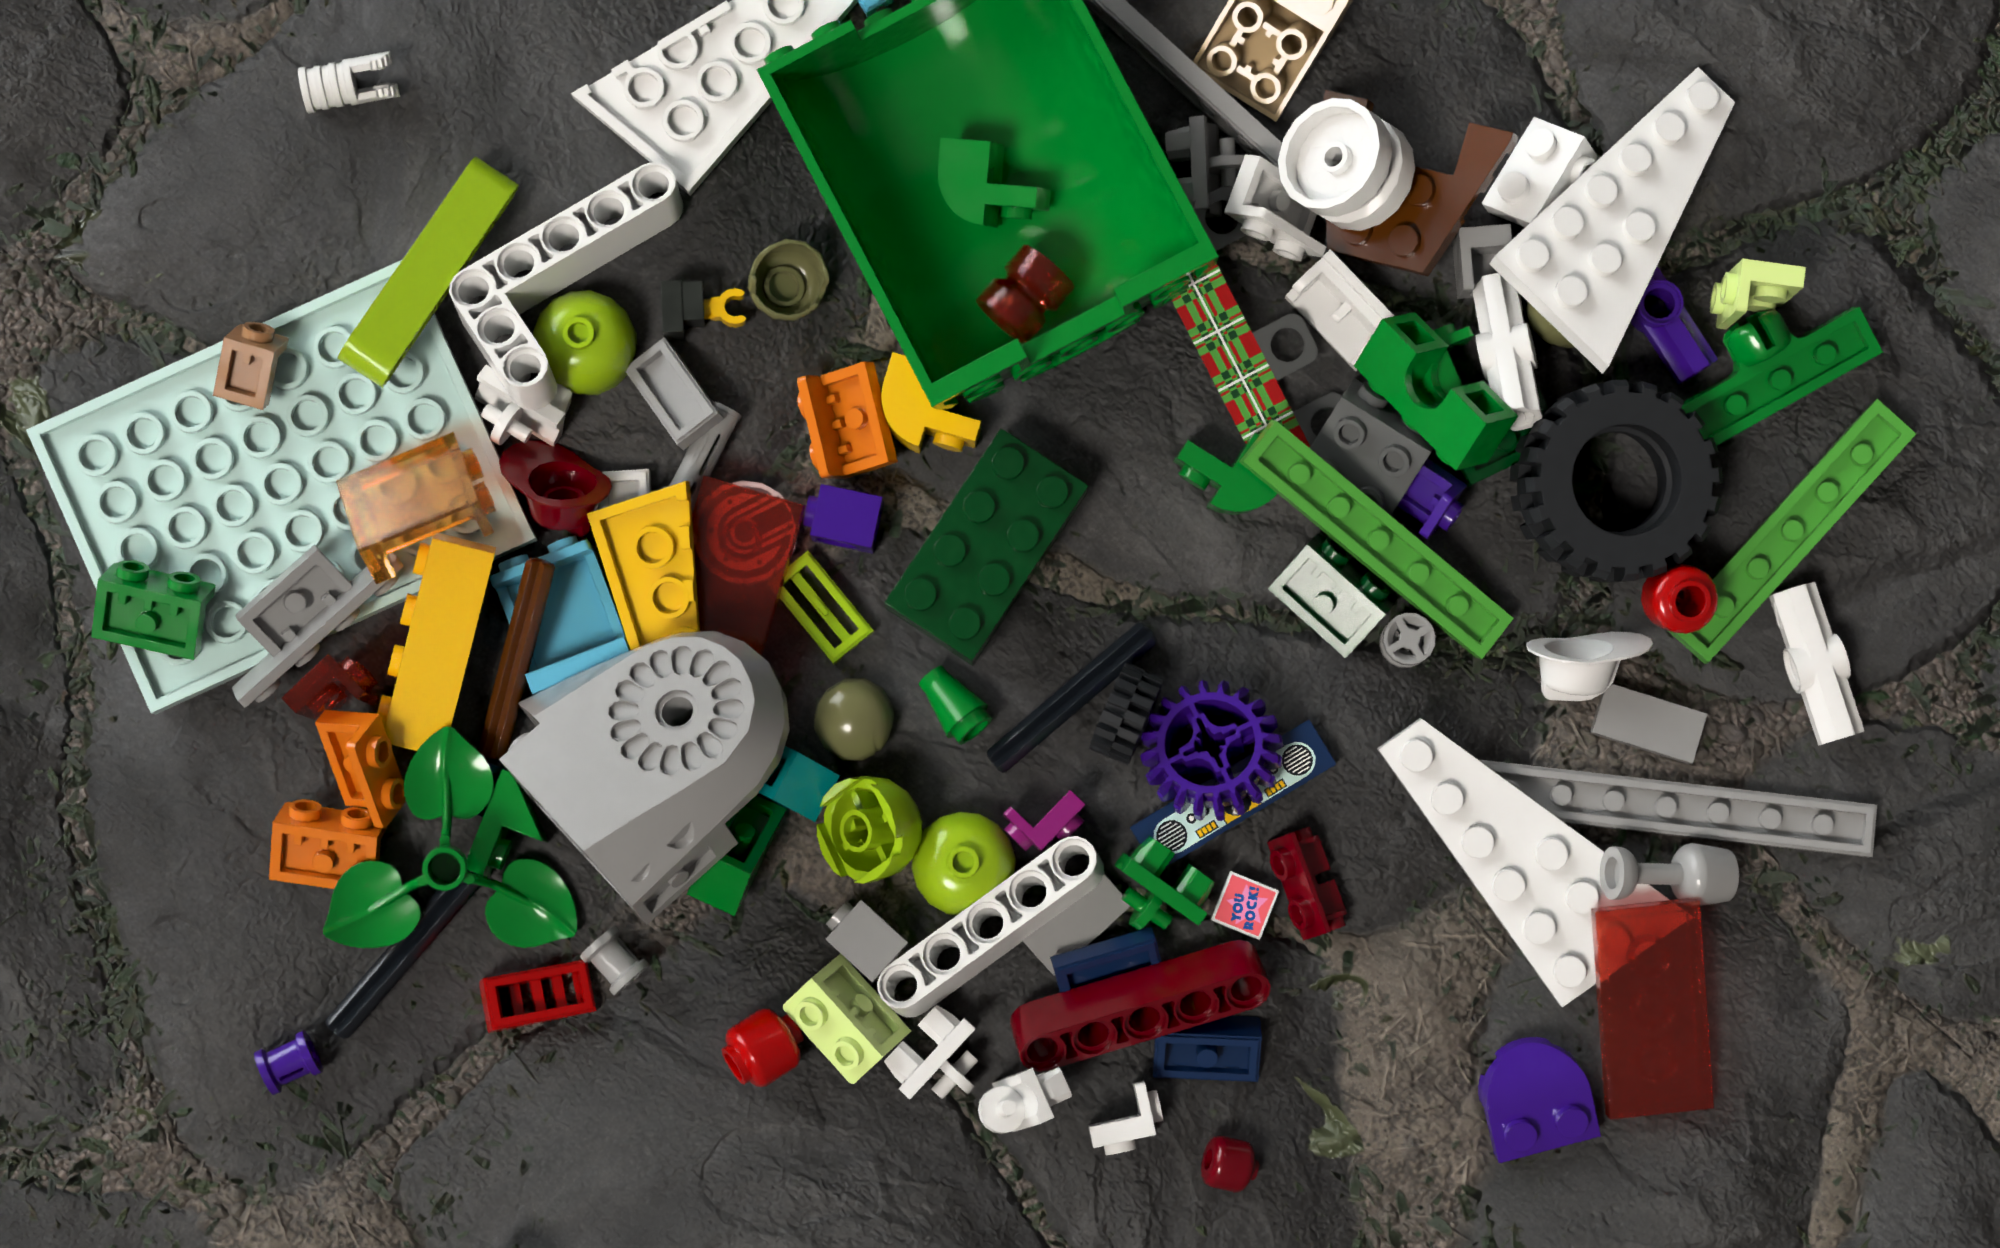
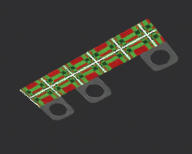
M1222 186L1209 193V205L1219 200L1228 201L1233 187ZM1196 200L1191 203L1193 208ZM1194 209L1216 251L1246 236L1240 230L1242 226L1240 222H1238L1234 230L1227 234L1213 232L1206 224L1205 214L1207 209ZM1217 263L1206 275L1199 278L1192 272L1189 275L1191 280L1188 283L1189 289L1173 299L1172 302L1243 441L1246 443L1254 433L1260 435L1271 420H1276L1310 448L1317 437L1311 428L1313 415L1324 407L1335 408L1342 396L1331 392L1295 411L1291 410L1277 380L1310 364L1318 355L1317 345L1303 318L1298 314L1290 313L1252 333ZM1283 328H1292L1298 331L1304 341L1302 354L1290 362L1279 360L1271 350L1273 335Z

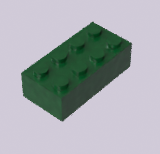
M1000 428L885 600V608L973 666L1087 495L1088 485Z

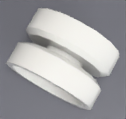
M1331 98L1308 108L1295 119L1283 138L1278 158L1280 181L1290 198L1339 228L1346 230L1362 231L1380 225L1394 214L1410 192L1415 172L1413 148L1403 132L1351 99Z

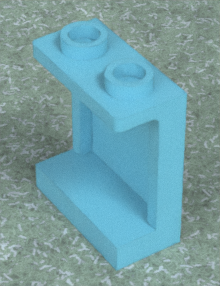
M577 536L563 538L547 546L548 554L538 557L553 563L555 571L529 672L525 674L533 695L579 672L630 651L619 613L595 549L588 539L579 542ZM527 554L516 556L498 565L500 572L489 576L492 586L498 593L509 625L526 561L529 560Z

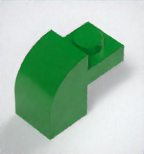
M940 138L938 161L939 188L951 210L968 222L998 228L999 207L1002 208L1001 217L1032 220L1033 210L1049 211L1051 190L1039 187L1002 184L1005 145L983 140Z
M1256 433L1249 437L1231 467L1189 440L1183 444L1173 460L1174 463L1182 467L1178 475L1185 481L1205 491L1208 484L1216 489L1206 505L1207 508L1215 512L1229 515L1248 513L1265 505L1277 495L1274 490L1239 462L1259 437Z

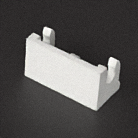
M1331 249L1292 286V289L1285 296V299L1355 371L1357 369L1354 367V364L1381 320L1394 316Z

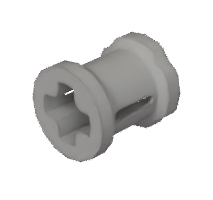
M616 925L597 938L580 955V958L585 963L591 961L611 984L609 991L613 996L622 992L650 966L645 959L638 960L618 937L620 930Z

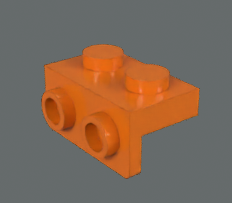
M863 361L821 376L805 375L797 378L799 388L797 397L798 407L807 422L810 434V457L821 478L847 479L898 462L890 427L883 412L882 393L874 362Z
M324 710L315 721L345 806L368 808L374 827L386 828L403 807L406 800L404 796V780L402 779L392 751L391 741L387 737L380 714Z

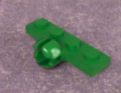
M1851 307L1800 337H1795L1790 333L1779 312L1775 310L1758 312L1746 318L1747 324L1739 326L1736 323L1724 334L1723 343L1733 360L1732 373L1723 380L1685 400L1681 408L1686 413L1697 412L1705 422V425L1699 429L1704 439L1713 437L1717 446L1883 353L1860 307Z

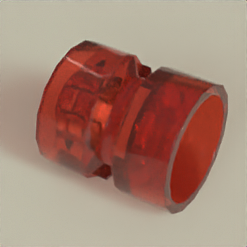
M1023 245L1005 265L1007 275L1005 279L994 278L976 299L980 309L997 326L1014 339L1018 338L1019 342L1023 344L1032 340L1045 325L1044 312L1046 310L1057 311L1074 291L1073 283L1064 272L1046 256L1028 245Z

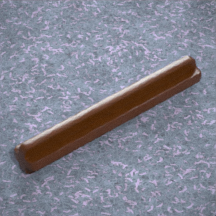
M530 558L524 566L478 746V751L486 758L499 760L509 750L520 707L518 703L522 700L527 680L525 674L529 672L555 571L554 564L547 560Z

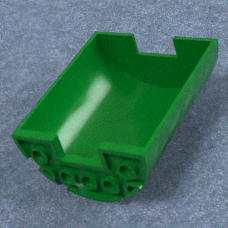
M910 0L911 3L894 12L891 8H886L872 14L863 22L865 27L856 31L851 20L840 24L838 20L829 22L811 34L813 40L796 49L792 45H788L775 50L764 59L766 65L756 69L934 409L954 407L959 403L956 396L960 395L968 399L969 403L984 399L1004 389L1006 386L1003 382L1004 379L1013 376L1015 381L1021 380L1023 383L1089 351L1140 321L1139 318L1145 314L1143 307L1150 302L1154 308L1162 307L1189 289L1188 283L1191 281L1189 275L1192 272L1195 273L1197 278L1204 276L1218 261L1219 256L1083 0ZM940 138L983 140L1005 145L1002 184L1039 187L1051 190L1049 211L1033 210L1032 220L1001 217L1002 208L999 207L998 228L974 224L959 217L947 205L939 188L938 161Z

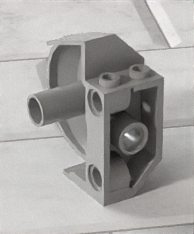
M716 631L682 632L662 637L632 649L520 701L518 704L536 727L531 732L524 733L516 738L510 745L508 752L499 760L536 805L647 925L738 844L725 823L759 793L781 760L790 730L787 698L769 662L744 641Z

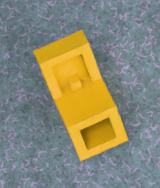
M892 352L882 386L881 398L883 412L893 436L906 448L919 454L926 434L934 436L932 442L934 445L947 450L962 452L964 445L976 448L981 431V421L942 409H934L906 356Z

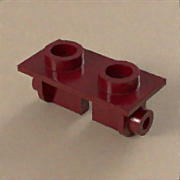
M1309 826L1268 841L1267 844L1271 853V868L1276 877L1282 882L1289 901V917L1293 925L1300 931L1303 941L1346 926L1343 915L1348 913L1335 879L1318 885L1315 878L1316 874L1331 869L1319 834L1313 836Z

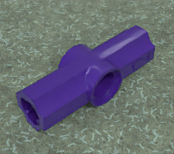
M1657 266L1630 322L1638 331L1645 334L1677 385H1680L1715 363L1718 358L1683 306L1681 291L1674 283L1666 280ZM1656 296L1660 298L1667 307V316L1662 319L1650 316L1644 307L1645 297Z

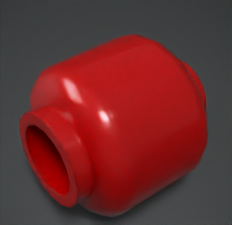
M1670 563L1667 564V572L1654 577H1647L1642 586L1641 602L1644 613L1653 624L1674 633L1688 634L1702 629L1711 621L1717 611L1718 593L1715 583L1704 571L1686 564Z
M762 1008L727 1030L725 1038L727 1046L722 1048L721 1051L729 1069L741 1084L745 1085L750 1082L758 1087H766L799 1065L801 1056L798 1044L804 1041L800 1028L788 1014L780 1017L773 1010Z

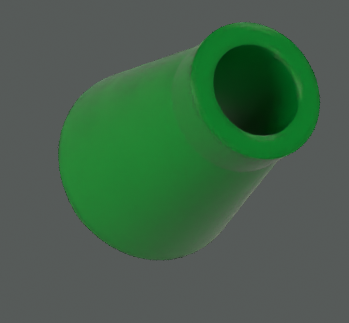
M943 665L934 668L920 680L918 685L929 700L947 738L954 737L960 745L965 744L979 735L992 721V717L986 711L988 704L949 674Z

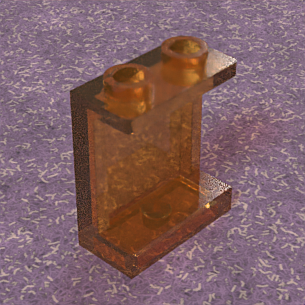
M454 432L336 481L357 549L376 584L396 577L389 555L392 552L472 519L477 521L484 537L494 533L488 514L497 511L485 482L476 483L477 479L484 477V473L473 448L463 451Z

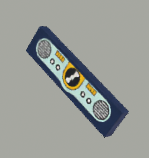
M1307 720L1282 735L1283 747L1274 751L1282 756V767L1269 770L1275 776L1276 783L1272 788L1257 785L1263 795V800L1260 804H1257L1248 797H1245L1243 802L1246 812L1243 815H1238L1233 805L1224 807L1225 819L1218 821L1213 808H1207L1206 816L1203 820L1199 821L1195 819L1193 814L1194 804H1191L1185 812L1179 814L1175 812L1173 801L1134 824L1129 829L1139 845L1151 836L1174 852L1175 855L1167 865L1169 866L1336 765V762L1311 721ZM1253 753L1230 767L1234 778L1241 774L1248 766ZM1212 777L1201 785L1213 786L1218 785V783Z

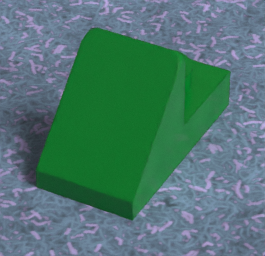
M503 769L467 857L468 870L486 877L491 876L494 868L501 870L507 860L512 846V841L506 839L509 829L548 843L527 793L511 773Z

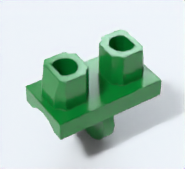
M1151 836L1136 848L1131 857L1123 852L1114 864L1126 875L1149 890L1143 896L1129 887L1123 894L1121 900L1134 908L1129 924L1135 929L1141 930L1152 921L1163 930L1166 929L1173 917L1160 908L1164 901L1199 926L1208 914L1201 907L1207 900L1215 882L1190 864H1188L1173 887L1164 882L1159 876L1175 853Z

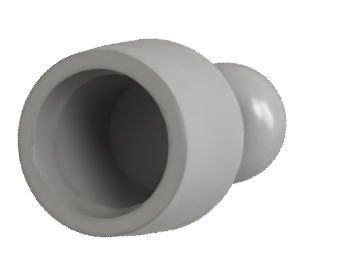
M1689 843L1680 847L1674 854L1671 864L1637 863L1634 855L1626 848L1611 846L1606 849L1601 860L1600 882L1605 896L1610 900H1620L1630 896L1637 884L1671 885L1675 897L1681 903L1687 906H1702L1728 902L1735 896L1739 883V867L1735 855L1729 849L1697 843Z

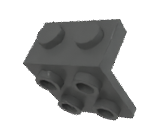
M1354 378L1310 449L1389 515H1392L1432 452L1433 447L1417 431L1408 427L1402 420L1401 414L1383 396L1374 392L1368 385V382L1362 383Z

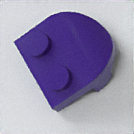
M1526 1037L1504 1045L1496 1051V1059L1489 1066L1485 1076L1480 1075L1478 1096L1484 1107L1493 1152L1498 1163L1601 1136L1592 1091L1586 1075L1569 1051L1567 1052L1563 1048L1550 1043L1548 1039Z

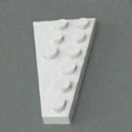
M726 0L659 40L655 47L630 62L628 60L612 68V72L589 86L587 84L572 92L571 95L573 99L650 163L659 162L667 165L673 171L678 186L691 196L772 102L756 70L766 65L764 59L775 50L784 46L792 45L796 49L813 40L811 34L816 29L832 21L838 20L841 22L858 1L732 0L727 2Z
M1699 67L1500 250L1489 263L1602 374L1609 367L1735 104Z
M1419 718L1377 748L1561 1007L1567 1005L1691 917L1689 913L1649 884H1637L1633 893L1624 899H1608L1602 890L1600 882V864L1604 851L1423 719Z

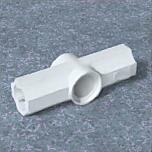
M1499 273L1482 276L1477 284H1474V290L1472 291L1480 334L1476 335V344L1485 380L1489 382V387L1518 415L1510 429L1512 431H1520L1532 428L1536 421L1542 419L1534 369L1538 368L1531 331L1528 323H1525L1521 294Z
M1816 583L1803 584L1769 596L1777 625L1786 646L1783 650L1786 673L1796 693H1801L1818 746L1864 732L1863 722L1859 716L1848 682L1851 669L1847 652L1838 635L1832 634Z

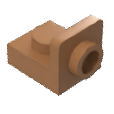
M246 322L235 327L223 340L213 396L264 410L270 402L279 355L287 349L289 338L275 334L274 328L263 323Z

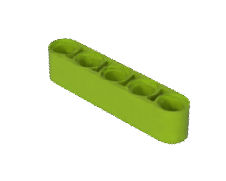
M475 156L353 330L337 359L383 388L449 293L453 277L467 267L519 188V184Z

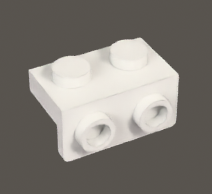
M1533 117L1482 201V205L1488 213L1526 227L1587 171L1599 157L1585 136Z
M1245 154L1224 213L1242 223L1240 230L1244 234L1273 243V252L1282 257L1295 261H1301L1303 255L1323 257L1327 247L1309 236L1317 214L1290 198L1280 181L1278 167L1261 156Z

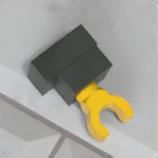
M660 281L663 337L667 340H685L684 328L705 327L704 319L722 321L723 324L734 328L746 324L745 316H731L725 311L726 304L731 300H743L745 298V292L742 289H728L720 296L703 299L702 281Z

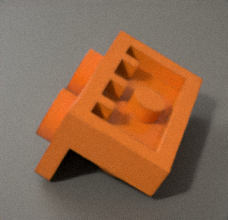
M307 799L285 802L272 822L269 880L334 889L341 876L352 866L368 860H380L381 838L387 827H374L368 809L362 807H350L344 810L322 807L316 801Z

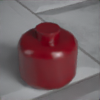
M1221 1135L1214 1136L1208 1142L1201 1162V1176L1207 1186L1236 1193L1244 1190L1250 1180L1256 1178L1259 1169V1162L1255 1159L1254 1149L1249 1142Z

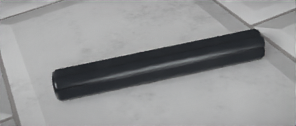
M1136 623L988 749L987 757L998 771L1002 773L1007 772L1120 675L1126 662L1133 665L1154 647L1157 639L1153 632L1144 623Z
M462 881L454 889L448 891L438 890L420 910V920L410 935L402 941L390 945L326 1018L325 1023L329 1029L340 1038H349L480 886L467 884Z

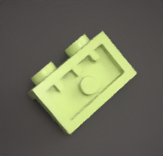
M1743 258L1729 272L1725 273L1721 283L1715 282L1713 286L1710 313L1717 314L1716 328L1727 330L1747 310L1762 312L1775 310V307H1782L1804 288L1806 267Z
M841 953L809 979L783 1004V1010L851 1084L856 1083L911 1032L909 1027L880 998V995Z

